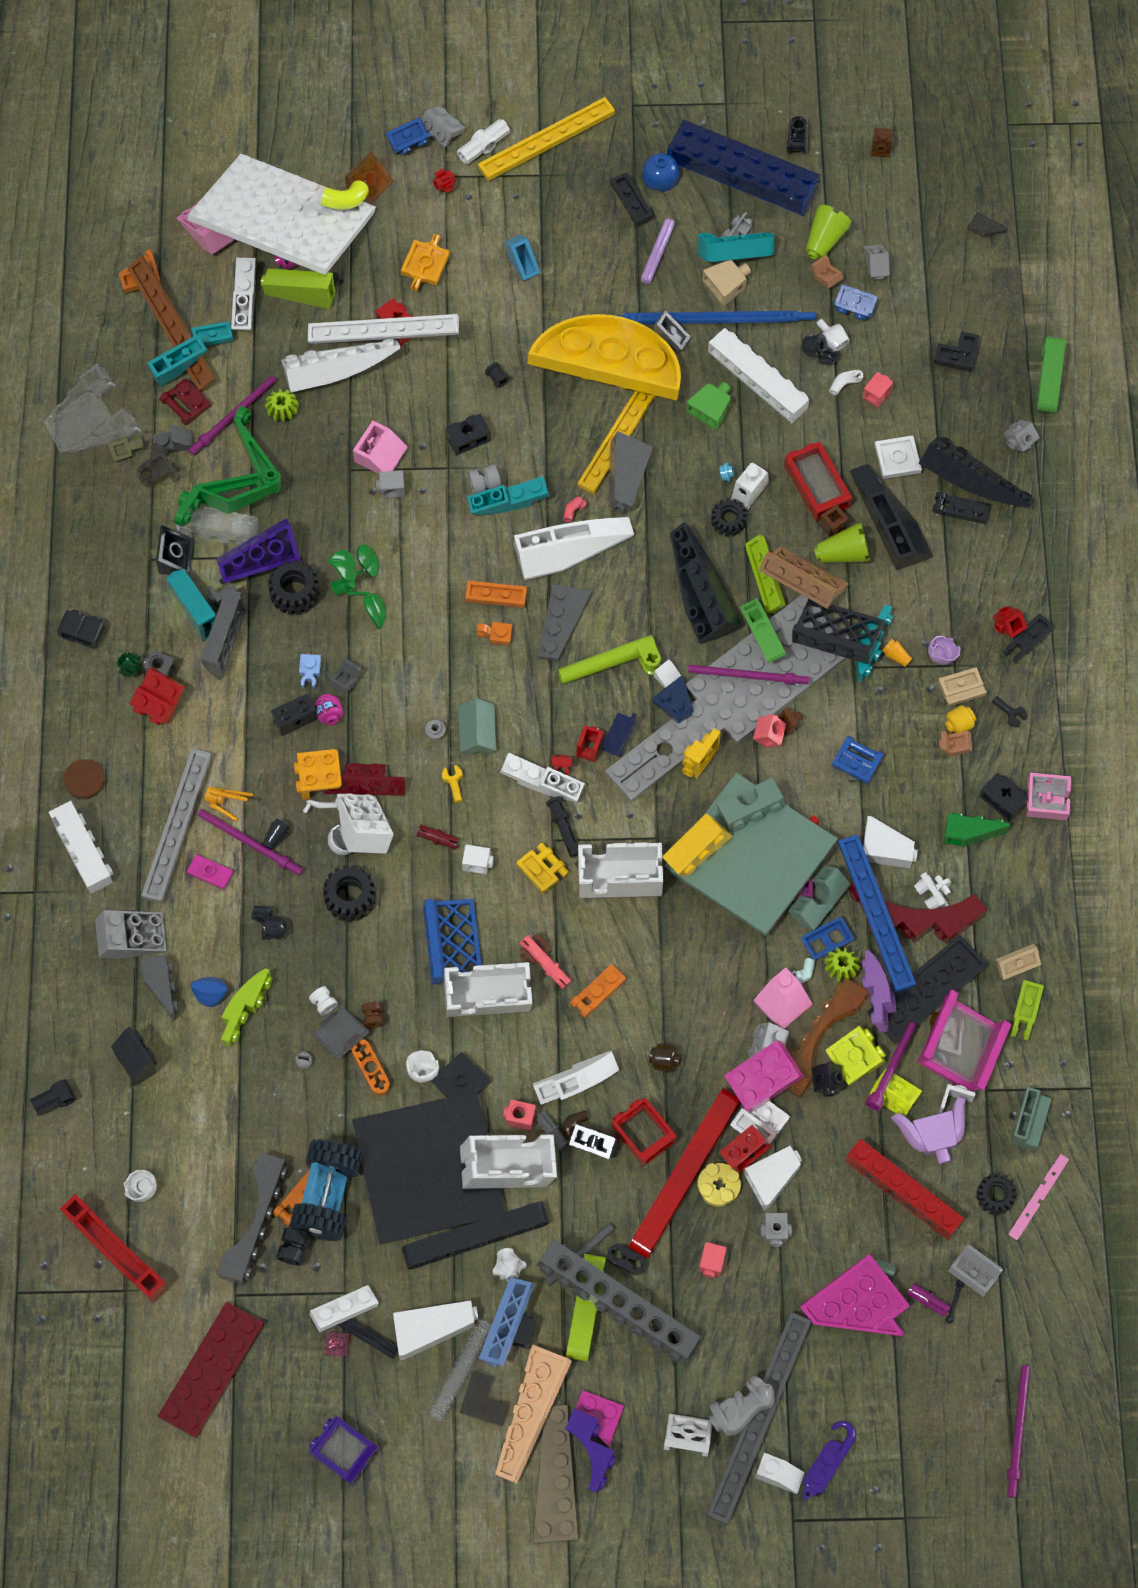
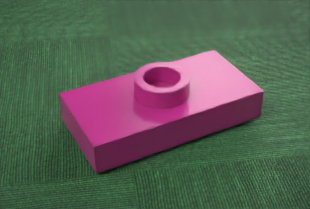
M196 854L187 870V874L225 890L233 875V870Z

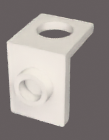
M948 1084L939 1113L943 1112L948 1095L955 1098L963 1097L966 1098L965 1101L972 1103L975 1092L968 1091L962 1085L953 1086Z

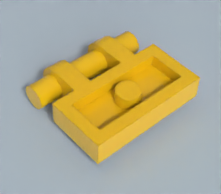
M540 843L537 846V849L541 852L540 854L536 855L531 850L519 859L516 865L539 891L544 894L559 882L555 875L556 873H560L564 878L570 872L565 868V863L562 860L559 861L554 856V851L550 847L547 848L543 843ZM548 860L553 866L548 868L543 861Z

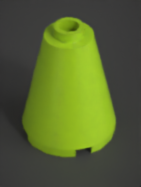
M819 205L815 212L806 246L807 256L813 260L825 256L851 225V220L841 211L837 214L833 211L834 208L828 205Z
M857 523L818 543V548H814L817 560L821 559L822 563L871 561L862 523Z

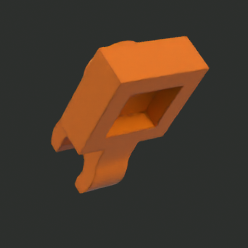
M492 622V627H489L486 624L478 623V637H489L490 643L510 646L512 624Z

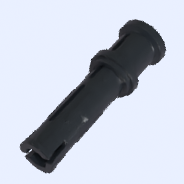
M557 796L549 799L546 802V806L551 810L553 815L552 821L557 824L569 857L574 858L578 856V842L569 822L570 814L566 811L563 804L564 799L562 796Z

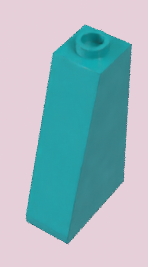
M184 569L174 571L166 578L168 587L202 642H204L209 637L216 615Z

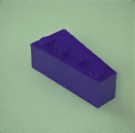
M287 518L216 558L223 583L276 568L277 565L282 566L285 561L287 563H291V560L300 561L291 526Z

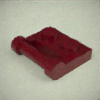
M186 378L168 392H164L159 398L163 404H167L181 418V422L184 425H189L212 406L211 402ZM176 397L190 413H186L173 399Z

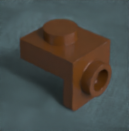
M539 933L532 937L545 953L552 948ZM522 947L520 949L522 953L519 956L526 963L531 962L534 965L536 963L535 959Z

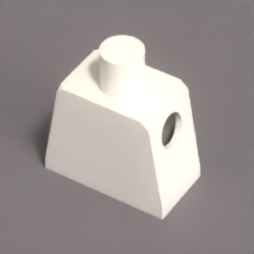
M750 463L737 479L731 500L736 499V503L740 501L742 506H745L746 510H748L769 484L768 473L756 464Z

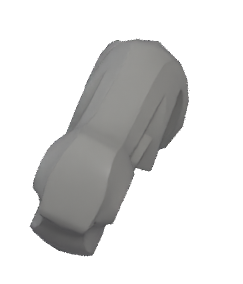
M752 1376L746 1382V1387L750 1392L747 1396L737 1391L734 1397L728 1398L722 1403L717 1401L710 1403L709 1407L713 1414L709 1416V1419L717 1432L723 1429L727 1436L736 1435L742 1431L759 1411L771 1408L775 1399L773 1387L766 1384L758 1376Z

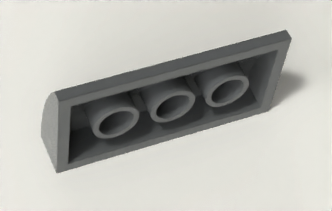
M226 589L200 659L204 667L219 680H222L247 611L242 593Z

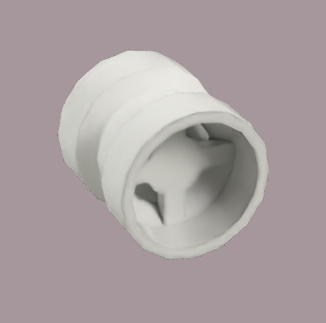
M326 986L317 989L309 997L311 1003L317 1005V1011L321 1016L330 1013L338 1005L335 998L329 996L330 992Z

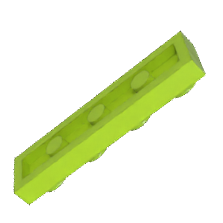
M758 535L747 542L745 546L767 614L772 615L786 606L779 582L759 571L763 559L769 550L765 537Z

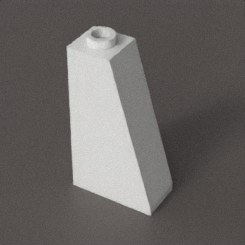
M471 1301L393 1313L400 1360H405L475 1327L474 1320H478L477 1307H472Z

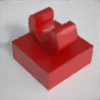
M553 754L551 765H555L554 770L558 771L559 767H563L565 775H568V766L572 767L573 756Z

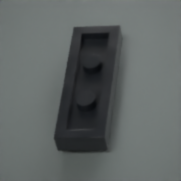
M627 172L610 179L611 186L636 226L653 219L651 210Z

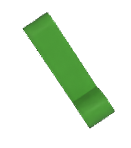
M1046 337L1044 340L1036 411L1057 412L1066 339Z

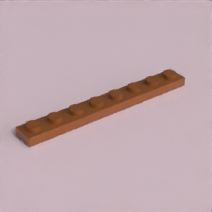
M140 256L127 268L172 346L176 347L192 337L146 258ZM203 356L186 369L199 391L203 392L216 381Z

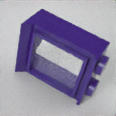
M336 1415L333 1420L329 1418L322 1428L324 1432L320 1437L316 1436L311 1441L309 1453L353 1487L355 1484L354 1479L361 1470L364 1471L366 1469L368 1461L374 1453L377 1454L379 1452V1448Z

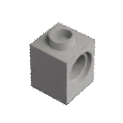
M403 470L379 472L380 480H376L377 492L381 491L382 499L405 497Z

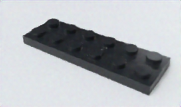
M961 935L957 936L912 974L916 982L915 987L897 993L893 990L896 1012L888 1013V1031L884 1033L894 1044L898 1043L910 1022H914L917 1027L942 1006L945 1000L944 997L948 995L950 990L959 992L984 971L989 964ZM874 1007L867 1011V1015L870 1018L871 1013L874 1012Z

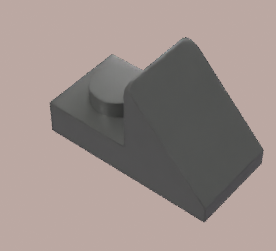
M666 311L662 312L654 325L655 332L665 339L677 352L683 350L691 337Z
M170 425L171 432L152 435L155 455L188 450L193 446L191 430Z

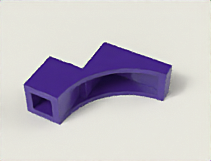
M574 1408L565 1430L575 1435L589 1454L592 1474L588 1490L596 1493L598 1489L603 1490L607 1480L604 1477L607 1468L612 1469L616 1457L613 1456V1450L590 1440L591 1436L596 1438L601 1426L597 1424L598 1419Z

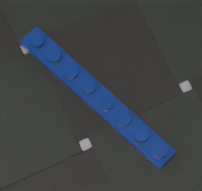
M858 834L838 840L839 848L895 993L915 987L916 982Z

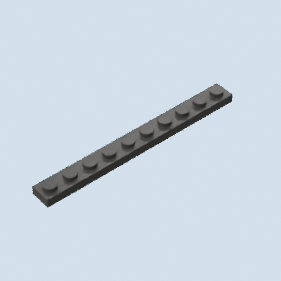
M791 1312L763 1379L766 1384L771 1385L774 1389V1404L769 1409L759 1411L742 1429L707 1517L728 1525L811 1320Z

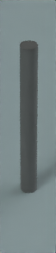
M606 1225L575 1253L583 1258L584 1254L589 1253L614 1231L612 1225ZM565 1263L558 1267L562 1271L567 1270ZM552 1275L544 1279L548 1286H551L558 1280Z

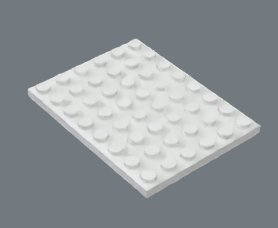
M240 154L188 214V221L326 275L373 216L376 207L366 202H362L359 206L345 210L321 206L322 195L326 187L247 155Z

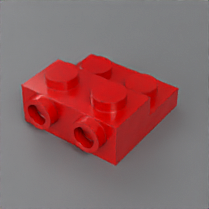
M149 668L141 686H137L130 705L134 707V712L140 715H149L150 721L155 724L168 723L186 687L158 670Z

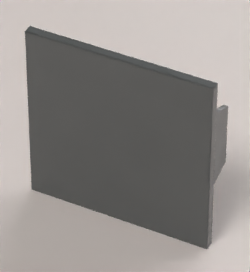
M342 1007L336 1014L331 1012L321 1021V1027L312 1035L339 1060L369 1034L370 1031Z

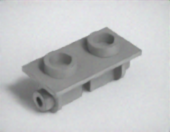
M747 212L741 216L736 215L730 223L733 225L731 229L727 228L721 237L736 236L738 233L741 235L747 234L752 227V220L744 218Z

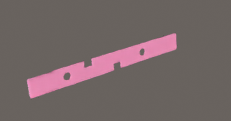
M1062 1154L1059 1155L1044 1178L1046 1181L1045 1185L1040 1184L1009 1232V1236L1016 1240L1019 1239L1040 1206L1037 1203L1038 1200H1044L1069 1161L1067 1157Z

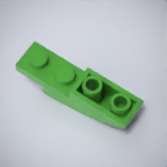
M758 598L739 606L767 662L770 663L786 655Z

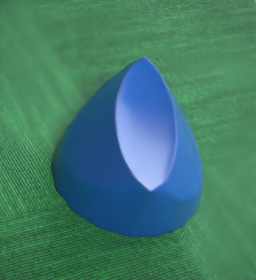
M204 977L191 983L196 999L206 1007L219 1005L225 999L228 990L227 985L215 977Z

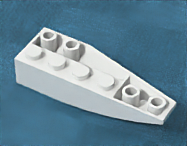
M385 339L378 343H367L316 352L311 350L300 356H286V359L281 361L290 392L330 384L364 371L399 350L400 345L397 340Z
M629 517L594 519L556 525L514 535V546L525 581L569 569L633 537L634 532Z

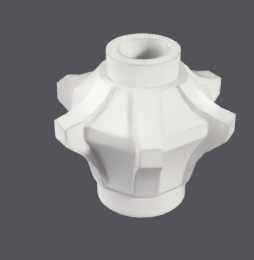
M501 1249L497 1253V1263L493 1269V1275H499L501 1280L506 1279L507 1282L510 1277L518 1279L520 1271L526 1268V1262L520 1260L514 1254L513 1249Z

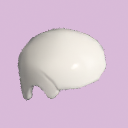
M336 825L328 834V845L331 851L337 855H348L352 852H348L343 841L341 825Z
M420 1050L413 1052L406 1061L408 1075L414 1081L425 1083L433 1080L438 1075V1060H435L433 1054L429 1051Z
M147 1170L132 1172L124 1182V1194L134 1202L150 1200L157 1188L154 1175Z

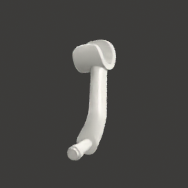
M337 799L335 802L307 800V805L303 812L307 813L310 806L320 809L337 808L339 810Z

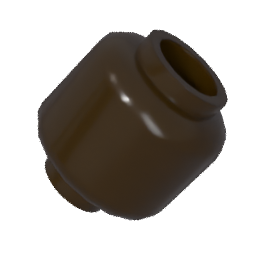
M659 1043L656 1047H652L649 1063L652 1064L654 1070L671 1073L675 1067L680 1066L682 1056L678 1054L677 1047Z

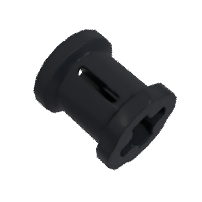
M498 362L489 365L485 370L486 376L491 377L496 388L503 387L510 379L509 375L501 370Z

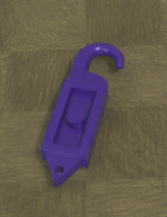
M838 1421L831 1427L832 1430H835L837 1427H844L848 1435L842 1444L836 1441L826 1443L802 1481L804 1483V1500L817 1494H822L854 1443L856 1437L855 1429L849 1422Z

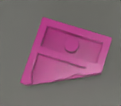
M582 1390L576 1409L598 1419L597 1424L601 1426L597 1436L603 1441L605 1446L609 1447L624 1406Z

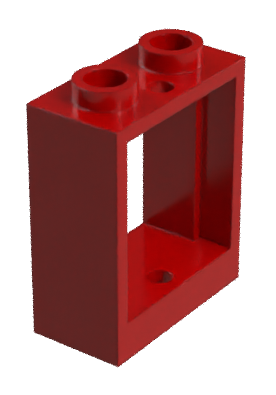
M646 1097L641 1101L639 1099L635 1100L629 1106L630 1109L625 1113L619 1112L615 1115L611 1125L612 1130L620 1137V1140L642 1167L646 1166L677 1142L676 1134ZM642 1111H645L664 1136L641 1153L621 1127Z
M751 1125L719 1151V1153L733 1170L741 1174L745 1168L751 1166L773 1146L759 1129ZM754 1153V1158H750V1154Z

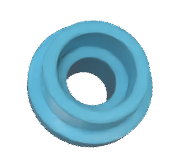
M727 462L720 466L722 481L731 482V478L734 477L732 465L729 466Z

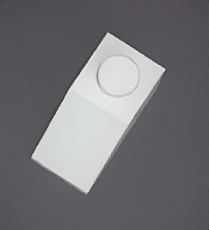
M764 1453L755 1478L797 1494L804 1472L785 1460Z

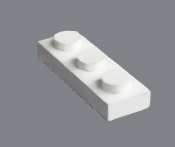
M369 1285L310 1310V1316L319 1332H322L378 1307V1301Z

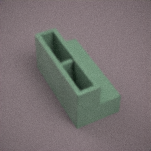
M474 698L459 705L460 752L467 755L476 752L488 755L496 751L494 704Z
M1027 1087L1010 1143L1036 1151L1052 1098L1039 1095L1040 1090Z

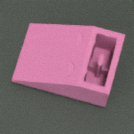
M195 206L183 211L177 217V220L198 244L211 255L235 240L188 221V214Z

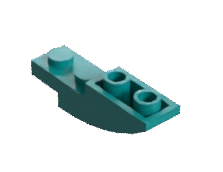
M542 476L507 488L505 485H501L467 496L472 515H487L532 506L533 501L549 497L546 480Z
M887 604L884 605L877 617L885 620L884 626H889L893 619V615H891L893 607ZM872 623L865 625L868 631L878 627V625ZM882 630L871 653L869 664L856 661V674L859 682H862L864 677H869L873 669L871 666L873 661L877 662L882 654L880 650V640L884 634ZM868 637L859 641L861 644L868 646L871 643Z

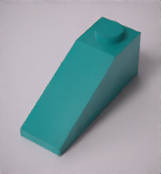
M197 334L147 362L150 373L159 387H162L181 375L207 352V348Z

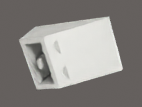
M337 794L342 838L348 852L387 853L394 834L376 796L369 794Z

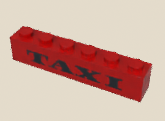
M862 1139L847 1154L846 1163L949 1241L962 1224L964 1218Z

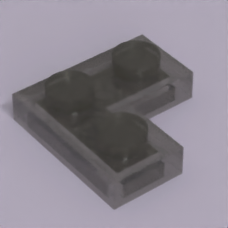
M473 1370L459 1413L502 1427L508 1404L488 1398L494 1376Z

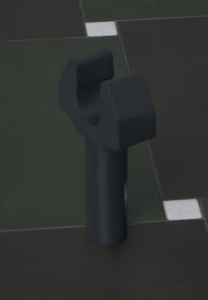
M998 696L992 700V703L1008 715L1007 724L1019 728L1020 722L1015 719V716H1019L1023 720L1027 719L1026 711L1021 706L1013 709Z

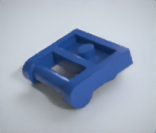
M847 736L831 766L868 784L882 761L884 753L876 752L854 741V738ZM851 748L873 759V762L849 751L848 749Z

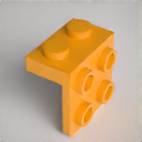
M336 749L297 753L298 762L294 763L295 775L299 774L300 781H296L297 793H301L302 800L310 799V791L341 787L339 757Z

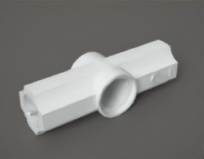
M499 119L487 129H480L475 132L471 141L457 150L460 160L464 164H469L482 153H490L496 143L510 133L507 123L503 119Z

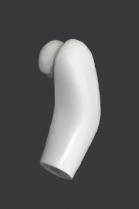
M852 370L840 373L834 379L829 392L833 395H838L845 385L859 383L863 378L862 371Z

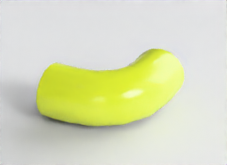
M354 181L349 189L343 191L326 187L322 195L321 206L338 210L352 209L359 206L365 200L369 193V188L362 181Z

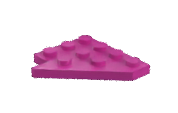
M870 1253L800 1305V1308L815 1325L902 1336L904 1332L895 1322L894 1318L910 1307V1304Z

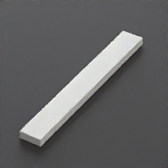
M458 314L308 324L309 344L459 335Z

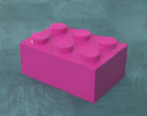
M778 1040L724 1075L747 1112L755 1111L804 1078V1075L782 1041Z

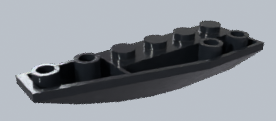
M937 436L929 444L918 463L948 482L987 499L1029 508L1035 501L1031 494L1020 490L1013 483L968 454L967 449L953 445L951 440L944 436Z
M869 464L851 469L850 474L895 569L898 570L932 558L933 555L918 523Z
M683 522L670 532V538L684 609L699 643L703 644L729 635L741 626L742 623L728 591L709 556L687 523Z

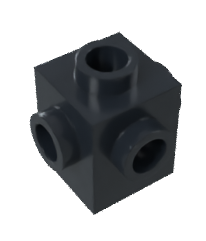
M827 1062L812 1067L814 1092L821 1093L824 1097H832L837 1092L844 1090V1077L841 1065Z

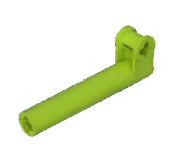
M648 635L559 668L557 671L562 684L638 658L644 672L648 675H654V671L661 666V657L652 635Z

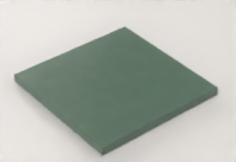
M736 773L706 813L717 819L727 830L717 812V803L736 795L740 803L751 805L757 800L754 795L755 784ZM785 804L775 813L769 812L756 822L750 821L739 830L735 831L733 829L729 831L733 837L699 864L689 876L682 877L678 875L668 863H666L664 869L764 936H767L838 842V838Z

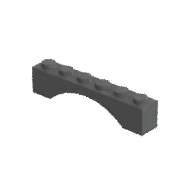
M260 1152L253 1171L259 1192L256 1216L244 1237L234 1247L224 1252L217 1271L220 1279L244 1286L245 1280L250 1279L252 1260H256L260 1250L258 1247L259 1241L264 1239L267 1231L265 1224L267 1219L270 1220L272 1218L274 1199L278 1200L281 1193L279 1185L282 1179L285 1180L288 1173L285 1159Z

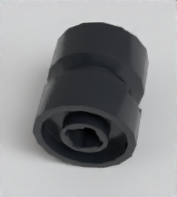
M284 1228L281 1238L283 1245L279 1246L276 1259L290 1265L302 1266L306 1256L304 1249L308 1248L311 1235L299 1229Z

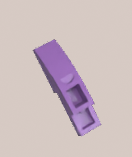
M866 950L865 959L862 960L865 977H863L862 981L864 989L868 990L871 996V1003L874 1007V1012L871 1013V1020L879 1032H887L888 1013L896 1012L894 993L882 966L869 950Z

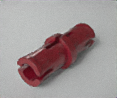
M420 824L416 835L417 837L432 841L435 845L441 844L453 850H456L459 842L458 837L443 833L441 829L437 831Z

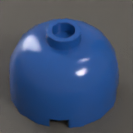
M657 153L649 157L643 165L642 179L644 184L649 189H656L659 192L669 191L674 188L679 179L677 161L665 153Z

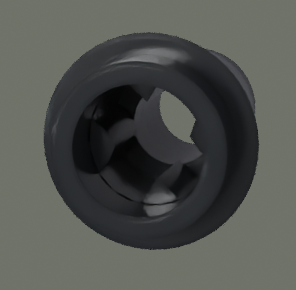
M276 818L274 822H271L262 844L273 850L289 833L290 827Z

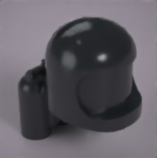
M823 334L807 335L802 341V351L807 356L819 357L818 362L822 365H834L835 359L840 358L839 351L827 347V339Z
M254 905L251 919L262 924L261 940L266 938L283 939L287 932L286 921L281 917L273 916V910L269 907Z

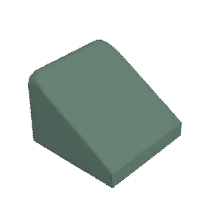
M875 1260L889 1279L892 1280L895 1273V1264Z

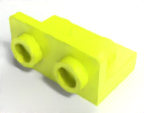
M886 1069L875 1082L870 1094L876 1091ZM894 1073L883 1094V1106L894 1113L906 1117L922 1090Z

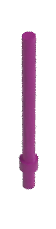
M271 375L206 434L203 433L198 438V441L188 449L189 453L194 455L203 446H208L212 442L211 439L234 420L240 406L247 408L276 382L275 377Z
M698 665L688 666V673L784 682L786 685H792V683L809 685V677L797 676L788 672L778 674Z
M199 810L197 816L275 861L282 869H288L298 876L303 873L304 869L291 862L290 858L277 854L205 810Z
M1021 1365L1011 1465L1007 1471V1479L1009 1480L1007 1497L1016 1498L1017 1484L1021 1477L1019 1465L1030 1366Z

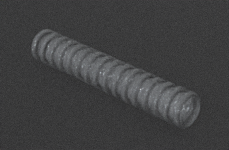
M483 1319L477 1321L478 1325L474 1326L475 1331L471 1332V1337L467 1339L468 1343L464 1344L465 1349L460 1351L462 1354L458 1355V1361L454 1362L455 1367L450 1369L451 1373H448V1379L444 1380L445 1385L440 1387L441 1392L438 1391V1397H435L434 1404L430 1405L431 1410H427L428 1415L439 1422L445 1421L444 1416L449 1414L447 1411L451 1410V1404L455 1403L454 1398L459 1396L458 1391L460 1392L462 1390L461 1386L465 1385L464 1380L469 1378L468 1373L470 1374L472 1372L471 1368L475 1367L474 1362L479 1360L478 1355L480 1356L492 1325Z

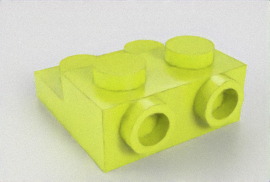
M858 1026L825 1050L834 1064L842 1066L843 1077L848 1085H852L867 1073H872L886 1063L884 1059L886 1053L880 1045L875 1046L872 1041L875 1038L868 1028L864 1029L861 1026Z

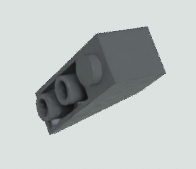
M166 955L141 958L142 974L146 986L171 1019L176 1020L175 1013H178L179 1009L177 1000H173L172 994L176 993L175 982L170 980V974L173 973L172 961H168Z

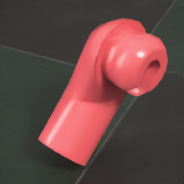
M579 496L567 503L563 521L572 522L574 511L577 508L581 510L587 505L586 500Z

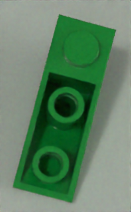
M961 813L948 814L943 844L965 847L1006 834L1010 823H1006L1001 819L987 820L981 816L967 817Z

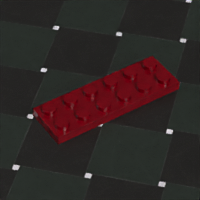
M226 1302L158 1414V1418L197 1439L264 1326V1322Z

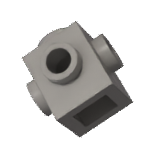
M1023 420L1012 424L1009 430L1004 433L1009 448L1022 452L1030 449L1031 445L1040 438L1032 422Z
M765 1213L764 1224H761V1237H765V1244H770L771 1247H781L783 1244H787L788 1237H792V1226L787 1224V1213Z

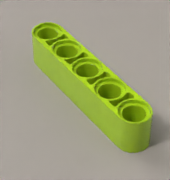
M584 1254L583 1259L604 1272L606 1257ZM581 1274L579 1282L585 1283V1277ZM594 1286L595 1293L600 1295L601 1287ZM578 1296L575 1302L566 1358L588 1362L597 1309L594 1303L589 1300H582Z

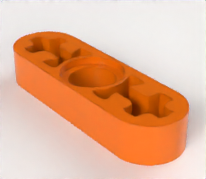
M362 1039L351 1049L352 1055L372 1092L377 1096H384L390 1090L389 1080L370 1044ZM360 1045L362 1048L366 1047L364 1050L367 1058L363 1059L360 1051L356 1052L358 1051L357 1047ZM367 1063H375L377 1066L376 1070L372 1073L365 1071L364 1068ZM377 1075L379 1081L381 1083H385L383 1085L384 1089L380 1090L379 1087L375 1088L377 1084L374 1077H376Z

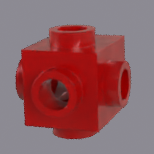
M1010 606L999 609L998 613L992 616L995 621L994 627L996 631L1010 638L1027 628L1021 611Z

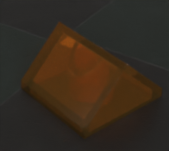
M369 152L345 175L346 190L350 188L354 181H362L368 186L369 193L363 201L368 204L375 200L393 182L373 152Z

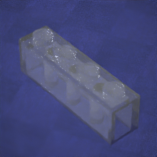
M201 506L198 511L195 510L188 525L186 524L184 527L176 525L177 532L183 535L192 534L202 539L211 538L222 543L231 542L240 545L257 535L259 522L258 517L234 512L227 514L214 508Z

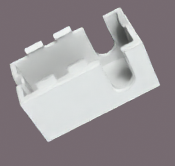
M662 843L607 844L606 854L603 855L592 854L591 844L578 845L579 898L662 896Z
M529 962L474 966L473 971L464 973L459 972L457 967L444 968L446 1017L530 1012L532 993L531 987H528L530 982Z
M524 1135L469 1136L460 1146L461 1163L466 1165V1168L462 1171L463 1189L547 1187L557 1177L554 1135H540L536 1141L530 1143H523L526 1140Z

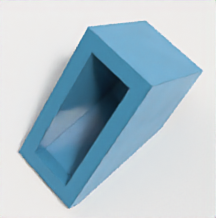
M518 235L503 242L511 263L523 281L540 273L528 238Z

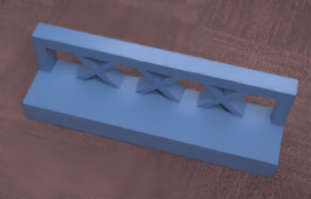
M510 1277L479 1357L488 1366L496 1368L499 1365L504 1367L534 1288L532 1282Z

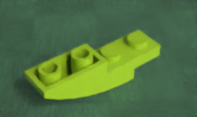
M265 968L249 979L238 990L226 1007L221 1017L223 1024L227 1025L221 1037L223 1046L231 1048L233 1042L236 1043L240 1036V1031L238 1030L241 1024H245L248 1018L247 1011L255 1014L257 1008H261L264 1002L263 994L265 989L268 990L272 983L269 969Z

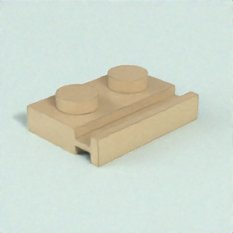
M977 667L945 676L938 680L948 707L981 698L987 694Z

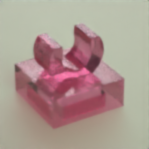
M327 1333L325 1356L347 1357L349 1334Z

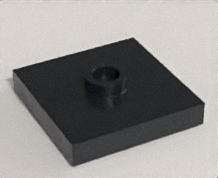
M461 1052L431 1080V1083L448 1098L477 1091L479 1095L491 1083V1080Z

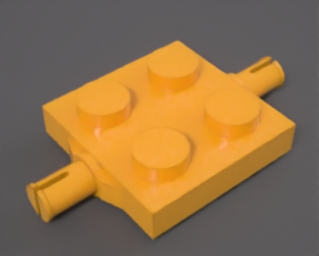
M433 234L430 242L413 241L401 269V275L414 279L410 286L412 290L418 291L421 282L436 286L450 256L449 250L440 248L437 245L441 238L438 234L437 236Z

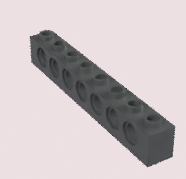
M556 1240L549 1244L537 1263V1266L540 1267L539 1270L549 1277L552 1275L558 1279V1283L567 1289L570 1287L577 1292L576 1295L579 1298L591 1301L595 1304L597 1310L602 1313H609L613 1316L615 1322L620 1325H627L632 1329V1333L638 1337H645L654 1348L663 1349L676 1362H684L700 1338L699 1335ZM560 1261L564 1262L567 1270H560L557 1263ZM576 1274H582L585 1277V1283L578 1282ZM594 1286H600L603 1289V1295L596 1294ZM613 1298H618L621 1301L622 1306H614L612 1302ZM631 1310H636L640 1314L639 1320L631 1316ZM650 1322H654L657 1324L658 1332H654L650 1329ZM668 1334L675 1336L676 1344L668 1341Z

